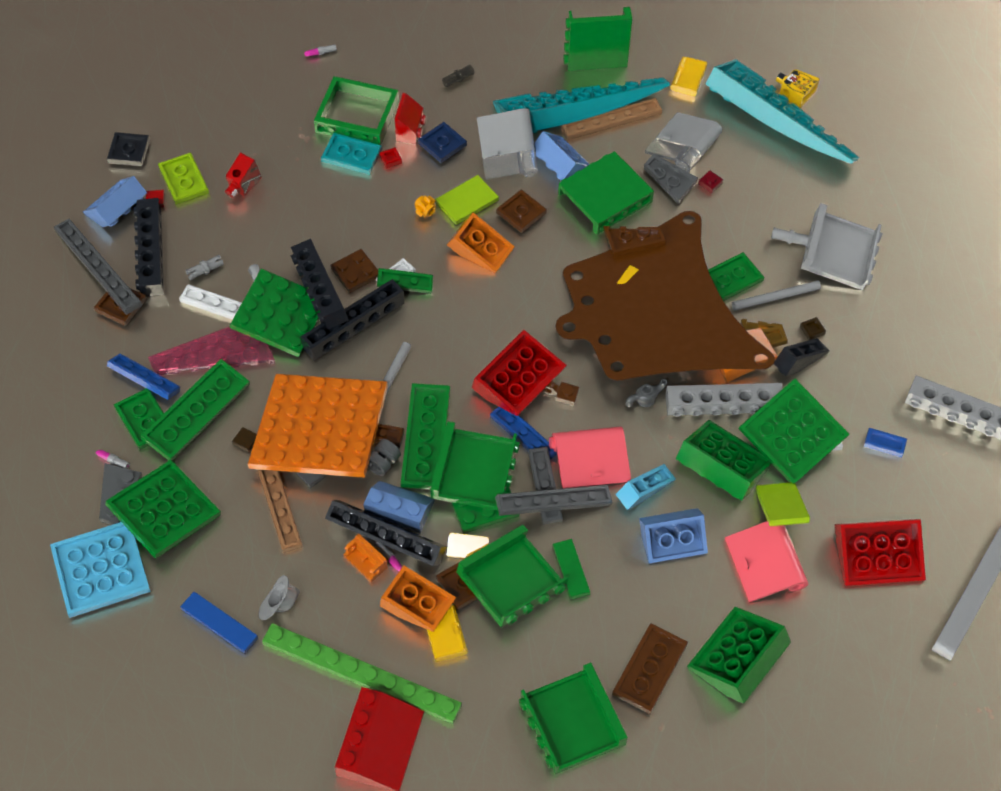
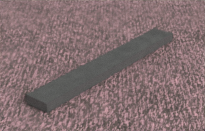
M70 219L54 226L55 232L126 315L142 306L137 296Z

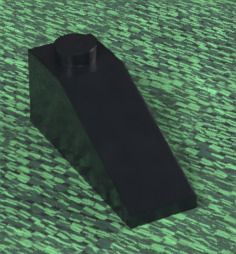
M818 338L784 347L776 358L774 365L785 376L792 375L828 354L830 350Z

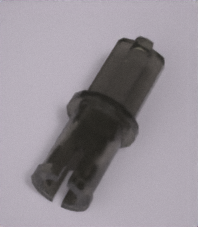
M467 65L460 70H454V73L442 79L443 85L449 87L457 82L461 83L463 79L474 75V69L471 65Z

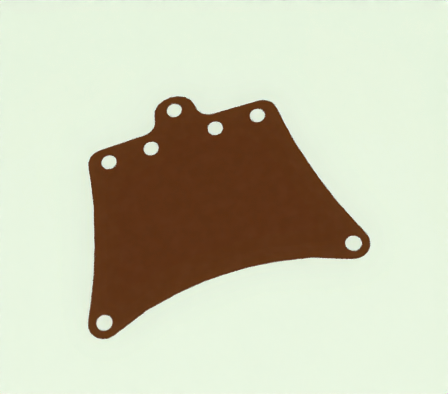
M684 211L658 226L661 227L666 240V245L617 257H613L610 249L604 253L570 264L563 270V276L573 299L574 308L571 312L558 318L555 325L556 331L564 339H584L589 341L605 374L612 380L618 381L654 374L694 370H761L771 367L775 362L774 355L745 330L719 295L705 262L701 244L702 220L701 216L696 212ZM685 216H693L695 222L686 224L683 222V218ZM630 265L639 269L626 283L617 284ZM575 271H580L583 273V278L574 280L571 278V274ZM585 296H591L594 302L591 305H584L581 299ZM565 323H573L575 330L571 332L563 330ZM607 335L611 338V342L607 345H602L598 342L599 337ZM758 354H764L768 357V361L764 364H758L754 358ZM614 362H621L624 367L621 371L615 372L611 370L610 366Z

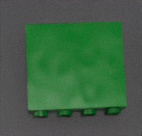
M623 7V15L573 18L572 11H569V17L565 20L566 29H568L565 30V41L567 42L564 43V51L566 54L563 55L564 65H567L568 71L625 68L628 66L632 29L630 7Z
M613 151L610 154L604 155L600 160L590 163L586 168L578 170L572 176L561 180L558 195L560 196L565 193L593 223V231L598 235L604 231L603 226L611 227L652 203L654 190Z
M447 421L430 488L431 499L498 511L495 497L497 494H507L506 489L511 487L512 483L510 471L515 469L516 458H514V453H518L520 442L517 441V433H514L513 439L455 429V422Z
M524 525L519 526L460 561L456 571L500 627L506 624H513L522 614H529L538 604L543 605L549 601L551 596L561 594L566 589L568 581L567 576L562 579L526 538L528 529Z
M591 662L583 665V671L528 693H525L524 689L521 690L520 707L522 711L527 712L529 727L531 730L535 729L538 736L536 737L537 744L540 749H544L547 755L545 756L546 764L549 769L553 768L555 774L626 745L628 737Z

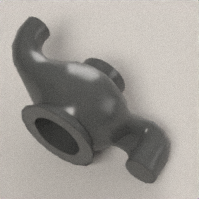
M662 379L658 385H642L636 390L634 395L627 398L626 406L632 407L634 401H637L642 407L652 406L658 394L666 387L667 380Z

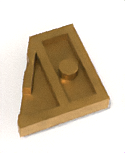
M741 319V325L746 331L761 328L772 348L788 344L782 324H768L762 321L753 323L747 322V319Z

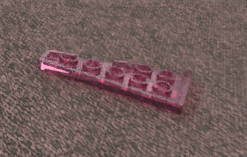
M230 326L148 357L153 371L159 375L176 374L185 370L196 372L198 369L205 368L210 370L220 359L232 368L245 364L256 366L258 363L265 362L275 364V359L266 343L233 330Z

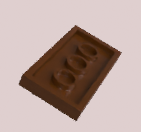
M650 623L616 684L612 695L651 714L686 649L688 641Z

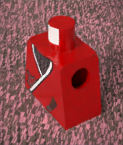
M240 152L226 174L229 186L225 193L229 197L234 198L237 192L243 196L247 195L262 178L254 159Z

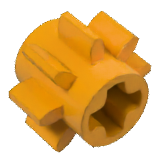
M426 195L420 196L414 204L417 209L415 212L420 217L432 216L436 211V200L430 195L428 197Z

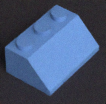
M543 131L534 142L536 157L544 160L546 167L555 171L557 178L560 180L572 176L578 170H582L589 165L560 135Z
M135 176L127 177L118 181L86 208L83 213L101 227H112L119 221L117 218L128 214L132 210L130 207L134 204L137 205V200L144 199L143 196L147 192Z
M379 481L371 487L363 505L364 511L421 534L435 499Z
M698 508L639 518L641 537L649 564L708 553L704 515Z

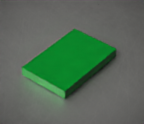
M744 252L708 269L710 277L723 301L764 281V276Z
M146 388L113 404L139 450L149 446L141 439V435L164 414L151 391Z

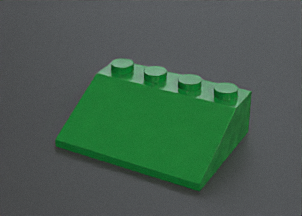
M708 420L683 441L676 460L680 461L684 466L691 468L701 477L710 480L717 487L724 489L734 498L741 501L753 490L772 465L759 450L711 420Z
M734 607L687 667L726 696L744 704L790 645L791 640L785 626Z

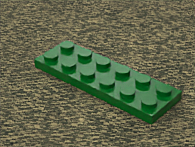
M220 359L141 435V439L168 461H173L250 385V381Z
M412 383L400 483L401 488H431L447 425L450 386Z

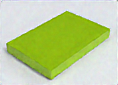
M191 153L158 163V167L176 205L209 194L207 185Z
M476 175L436 198L435 203L455 225H458L465 221L473 212L477 214L499 201V196L479 175Z
M789 482L756 485L755 491L769 526L810 523V516L796 484Z

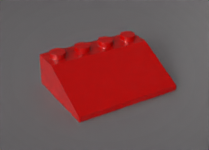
M523 330L474 378L472 389L485 400L518 416L567 365L528 332Z
M921 519L835 524L836 546L844 586L926 580Z
M361 687L335 764L336 776L390 791H400L424 711L383 692Z

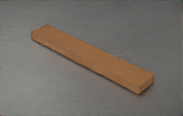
M653 98L591 118L561 125V129L568 141L662 114V108L657 99Z
M257 469L283 553L303 547L279 471Z

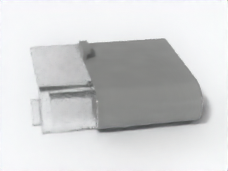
M517 109L477 117L485 179L519 173L525 175V177L535 176V173L538 172L529 109Z
M677 112L647 147L645 153L650 155L656 154L661 158L673 160L676 166L690 172L722 133V127L715 121Z

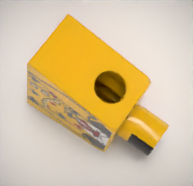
M793 70L788 76L780 72L776 78V82L781 84L780 94L785 95L790 103L796 104L799 108H802L817 91L820 80L799 70Z

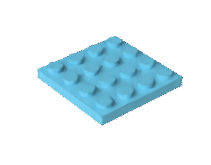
M122 522L50 544L69 618L151 592L136 538Z

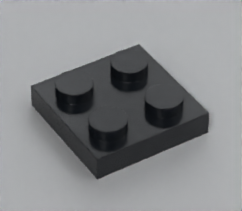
M115 132L107 156L108 163L143 166L150 142L149 135Z

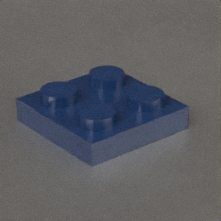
M442 122L420 137L418 144L436 160L443 163L466 147L467 141L449 125Z

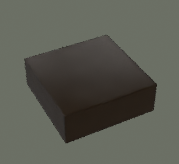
M817 317L800 324V328L808 340L823 336L826 333L825 328Z
M242 427L232 440V445L249 453L253 448L257 434Z

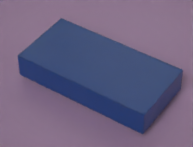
M869 428L864 447L902 458L907 438Z

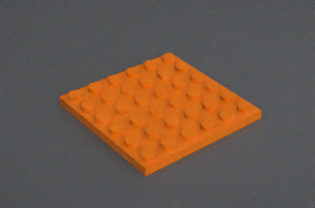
M276 374L248 461L249 469L365 478L388 389L387 381Z

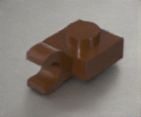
M552 381L545 388L544 393L556 396L555 401L574 406L579 387L561 382L560 386Z

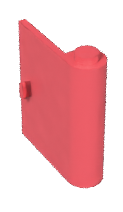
M622 426L552 433V437H549L550 449L553 448L554 452H557L562 489L627 483L631 480Z
M768 521L725 537L749 603L785 589L794 592L808 586V580L785 525L769 526Z

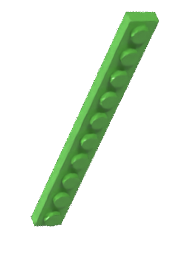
M273 623L262 640L266 646L368 689L383 692L451 724H454L462 707V703Z

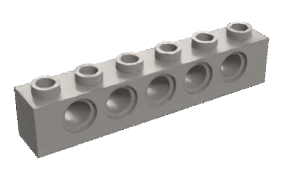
M917 375L915 376L905 401L906 404L1001 440V407Z
M782 383L667 386L665 395L667 416L755 414L783 389Z

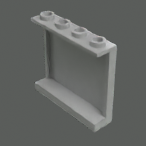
M820 203L814 214L801 269L863 290L866 284L869 285L873 278L871 271L876 264L874 257H876L879 251L877 243L880 242L882 237L880 232L882 225L879 224L876 230L826 213L827 205Z

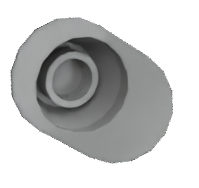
M283 575L276 581L273 589L262 602L259 609V618L261 620H267L275 612L288 611L294 605L300 591L289 584L287 576Z

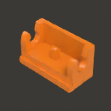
M359 533L344 548L346 550L343 554L344 557L370 582L374 581L388 568L387 559Z

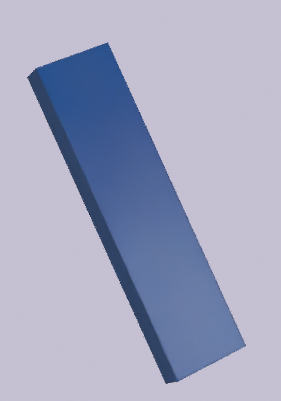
M118 354L107 362V367L167 400L180 392L179 385L122 354Z
M497 407L490 413V417L512 437L514 433H517V441L525 449L547 447L550 460L557 455L553 448L550 449L549 441L519 415L516 416L500 407Z
M193 592L180 606L181 610L244 654L258 639V635L196 592Z

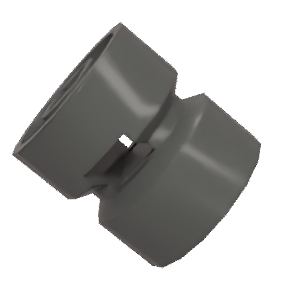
M381 439L374 448L375 451L371 452L368 468L373 473L384 476L391 468V464H394L401 456V452L389 440Z

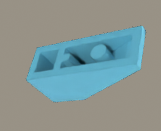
M663 464L628 481L616 493V496L625 508L629 510L674 482L676 478L666 465Z

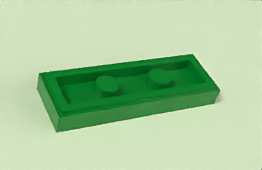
M384 268L378 269L377 287L393 279L403 291L432 293L433 275Z
M569 539L553 543L552 547L562 577H568L566 588L570 600L590 595V589L573 540Z

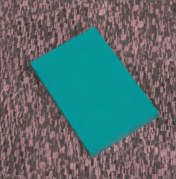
M333 133L321 156V162L370 175L380 155L379 152L382 151V145Z

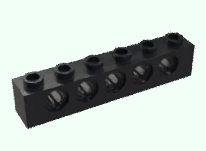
M158 198L137 200V207H134V216L137 218V221L134 222L137 236H134L136 247L138 246V250H135V259L138 261V265H135V272L138 276V279L135 280L136 289L140 290V293L146 295V297L164 295L160 202Z
M311 238L292 246L293 254L290 256L294 265L298 264L296 269L299 276H304L301 280L305 288L309 287L306 291L310 300L314 299L311 302L315 311H320L317 315L321 324L325 323L327 328L330 329L349 321Z
M391 279L345 308L344 310L349 321L330 329L327 328L325 323H322L302 335L303 349L315 361L404 304V291Z
M332 500L325 519L432 566L440 565L447 546L341 500Z

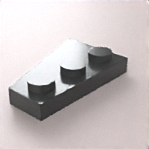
M653 154L644 164V170L677 204L681 202L698 180V177L656 154Z
M107 463L104 464L99 515L101 522L111 525L121 522L106 506L105 501L143 477L141 472Z

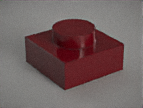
M709 170L699 179L698 185L712 194L723 184L724 179Z

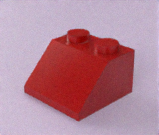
M403 93L395 115L396 142L416 145L418 138L422 137V125L425 126L426 115H424V108L407 93Z

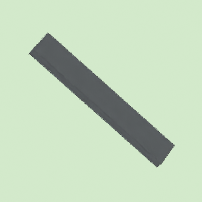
M608 485L497 494L495 497L499 516L610 506L613 503Z

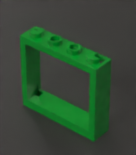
M333 76L314 119L315 132L330 136L333 133L381 145L398 106L399 91ZM340 91L388 102L377 129L325 118L336 92Z

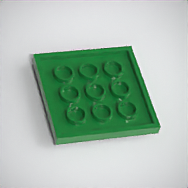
M261 268L230 323V328L299 357L303 351L301 336L315 328L319 320L317 313L320 311H315L311 302L314 299L310 300L306 291L308 288Z
M796 379L792 380L738 428L788 482L793 484L797 483L850 435Z
M169 460L105 501L106 506L155 559L221 516V511L172 460Z

